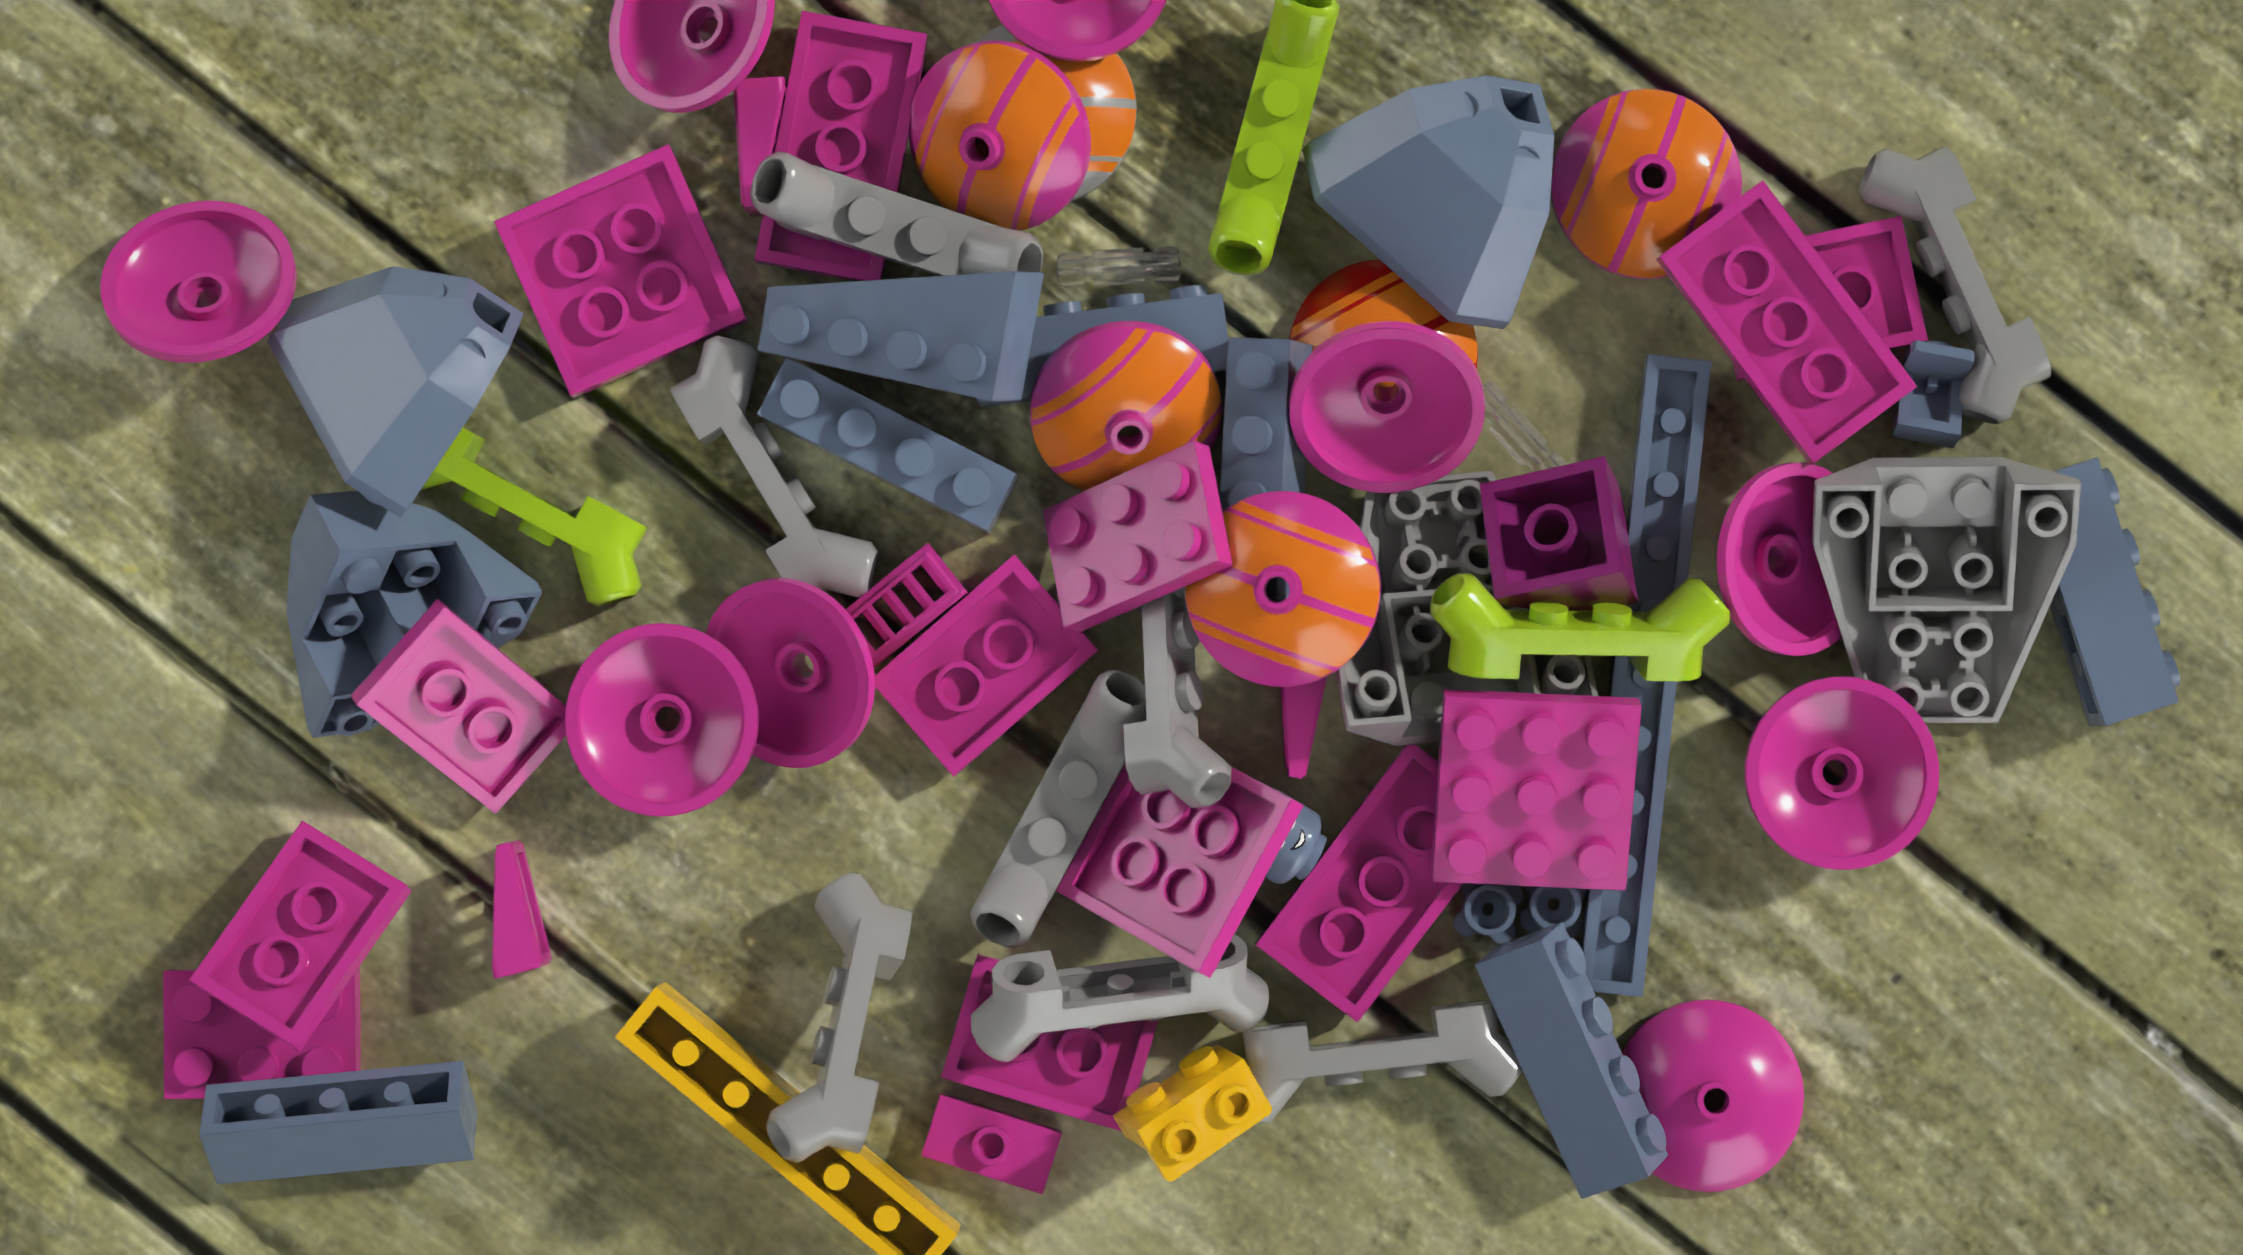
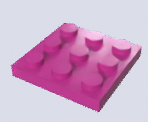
M669 144L494 221L569 394L573 398L748 322L689 185Z
M1443 689L1431 862L1432 882L1626 891L1642 706L1639 698Z
M1125 762L1056 891L1198 973L1211 978L1304 805L1232 767L1231 784L1219 801L1211 806L1200 809L1190 808L1171 790L1140 794L1135 790L1129 779Z

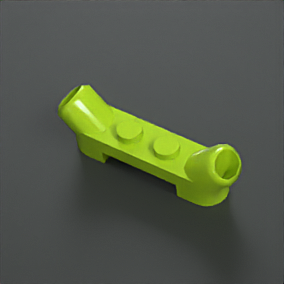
M1275 0L1208 246L1212 262L1220 269L1234 275H1258L1270 264L1340 6L1337 0Z
M462 427L421 490L454 481L466 488L461 500L495 517L500 507L522 518L517 528L518 531L550 548L556 537L570 544L586 600L596 607L614 604L637 595L642 584L633 554L648 527L590 496H587L576 517L475 463L474 460L486 439Z
M1470 573L1453 575L1433 593L1430 604L1431 616L1451 637L1448 668L1464 676L1487 679H1519L1521 654L1630 656L1629 661L1646 681H1690L1701 676L1703 646L1730 624V611L1700 578L1686 579L1650 612H1632L1630 607L1617 603H1598L1593 605V611H1571L1563 604L1545 601L1531 603L1529 610L1504 609L1480 581Z

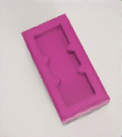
M941 1092L921 1156L1043 1195L1062 1131Z

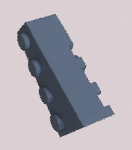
M1010 271L768 287L757 351L989 401L1021 400L1044 273Z

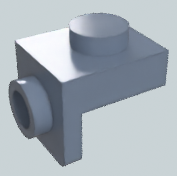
M1912 341L1901 365L1918 387L1893 404L1891 437L1954 448L1961 436L1963 405L1959 400L1960 389L1963 380L1968 376L1974 365V352L1968 349L1953 347L1951 344L1943 341Z

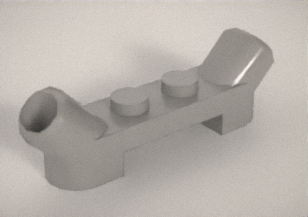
M1944 146L1918 159H1913L1890 149H1883L1874 153L1859 187V193L1863 202L1913 221L1921 239L1916 242V250L1921 264L1931 277L1938 276L1947 295V298L1942 301L1945 316L1956 334L1964 333L1971 350L1974 352V365L1968 376L1963 380L1960 389L1959 400L1963 405L1962 413L1990 424L2006 422L2012 416L2020 391L2048 379L2051 376V366L2031 317L2008 327L2006 326L1954 212L1963 209L1977 200L1965 173L1952 151Z
M778 151L768 155L759 164L752 179L750 197L752 205L759 213L774 219L778 225L789 231L813 239H825L935 276L1010 271L1041 273L1043 261L1042 247L1037 237L1028 232L1000 227L812 165L789 153Z
M714 336L708 339L703 345L697 373L671 387L670 392L699 441L707 445L724 434L727 436L786 534V538L765 550L781 578L803 581L822 591L830 590L854 597H860L869 591L878 557L877 549L870 541L814 527L807 513L814 510L816 506L798 476L796 475L786 481L774 461L775 458L783 454V451L764 421L753 426L745 413L759 360V354L755 347L745 342L721 336Z
M1185 587L1134 608L1142 613L1147 720L1123 724L1124 751L1128 776L1136 791L1140 794H1150L1171 790L1190 808L1200 809L1215 804L1225 794L1231 784L1232 767L1199 739L1198 709L1201 708L1203 703V690L1200 679L1196 674L1195 647L1198 646L1200 640L1189 618Z
M1108 670L1099 674L996 866L972 907L970 917L973 926L990 942L1005 947L1017 948L1026 944L1125 762L1123 724L1147 720L1145 683L1136 676L1120 670Z
M847 873L828 884L816 897L814 911L844 955L841 967H832L824 992L823 1003L833 1006L828 1028L824 1026L819 1027L812 1048L810 1063L820 1066L817 1083L770 1111L766 1127L768 1136L783 1158L797 1163L827 1145L856 1154L860 1153L873 1114L879 1082L854 1076L874 977L891 980L903 963L912 923V911L881 903L862 874Z
M1235 934L1211 978L1198 973L1170 956L1056 970L1051 950L1020 953L1005 957L997 962L992 969L993 994L971 1014V1031L978 1046L987 1055L1003 1062L1014 1060L1044 1032L1075 1028L1092 1029L1107 1024L1138 1020L1154 1021L1170 1016L1206 1012L1233 1032H1244L1254 1027L1266 1014L1269 992L1264 980L1247 968V944L1241 937Z
M1491 1000L1430 1006L1433 1027L1431 1032L1310 1046L1307 1025L1304 1021L1256 1026L1242 1032L1246 1063L1272 1107V1112L1259 1121V1124L1272 1122L1303 1081L1309 1077L1325 1076L1326 1086H1341L1363 1082V1071L1388 1068L1389 1078L1391 1079L1410 1078L1426 1075V1064L1445 1062L1488 1097L1505 1094L1523 1070L1509 1039L1499 1032L1498 1015Z

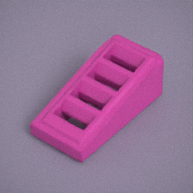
M782 76L746 78L733 90L741 205L750 216L763 215L752 205L750 192L752 179L759 164L768 155L775 153L788 85L785 77Z
M927 543L850 605L846 611L854 621L863 614L885 641L882 646L875 650L865 638L872 658L873 668L875 669L969 593L934 548ZM922 567L944 593L935 602L913 576ZM901 583L907 587L924 609L916 618H914L893 591ZM882 598L905 626L896 634L873 607Z
M1327 676L1299 686L1280 687L1284 764L1287 769V776L1302 779V776H1306Z
M520 840L496 845L492 971L494 979L550 964V960H552L524 843H521Z

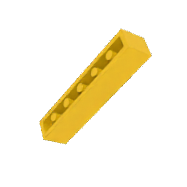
M667 982L654 988L615 1036L624 1046L877 1254L942 1255L958 1235L961 1226L959 1222L865 1145H863L858 1154L827 1145L798 1163L783 1158L768 1136L766 1127L770 1111L799 1095L800 1092Z

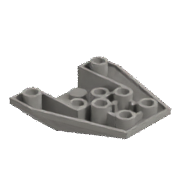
M2004 457L1871 458L1815 480L1812 543L1854 676L1873 681L1893 690L1918 712L1925 723H1999L2077 544L2081 491L2079 479Z
M1493 471L1447 474L1428 485L1402 492H1365L1360 529L1369 541L1377 560L1381 581V598L1375 624L1364 645L1351 660L1336 671L1346 731L1394 746L1440 742L1443 689L1598 696L1590 655L1521 654L1519 679L1474 678L1455 673L1448 668L1451 637L1431 616V598L1436 589L1453 575L1470 573L1475 576L1494 597L1479 485L1497 480ZM1501 605L1504 609L1529 610L1527 608Z

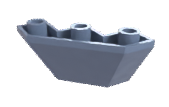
M1484 75L1411 88L1309 141L1305 145L1302 152L1314 201L1448 321L1504 329L1510 323L1550 212L1554 133L1540 85Z
M392 266L292 299L288 310L274 327L267 342L344 482L359 491L370 502L383 506L401 518L475 410L507 354L524 313L471 278Z
M359 491L310 495L291 538L286 613L307 728L312 738L339 734L351 736L362 731H369L380 724L358 707L350 696L437 599L497 648H500L522 634L542 594L539 584L443 512L412 503L400 518L383 506L370 502Z

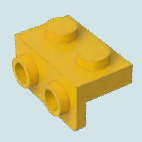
M1219 1045L1214 1047L1205 1046L1191 1052L1179 1063V1071L1161 1083L1152 1082L1140 1087L1127 1098L1126 1104L1128 1106L1113 1115L1124 1136L1147 1151L1162 1178L1169 1182L1179 1178L1272 1112L1269 1101L1244 1058Z

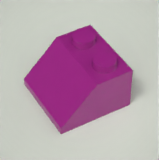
M1605 456L1479 484L1494 598L1500 605L1529 609L1531 603L1545 601L1563 604L1571 611H1593V605L1598 603L1628 605L1638 602L1622 491Z

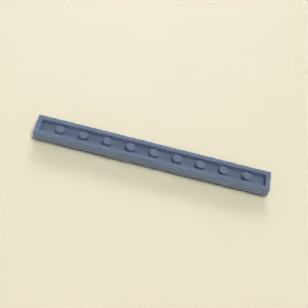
M1648 354L1644 358L1626 523L1638 597L1637 603L1625 605L1630 607L1632 612H1650L1688 579L1712 361ZM1612 656L1608 697L1639 698L1642 705L1626 891L1587 889L1580 947L1586 959L1585 973L1594 992L1643 997L1677 681H1646L1629 661L1630 656Z

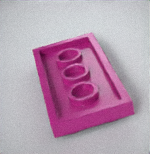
M801 11L775 153L778 151L789 153L812 165L899 193L909 142L911 104L920 84L928 42L927 34ZM766 215L762 217L754 259L756 263L850 281L883 280L886 259L825 239L817 240L789 231L778 225L774 219Z
M1763 180L1656 259L1809 464L1817 462L1918 387Z
M1415 744L1405 745L1320 856L1310 873L1301 881L1255 942V945L1357 1023L1463 884L1432 882L1431 862L1438 761Z

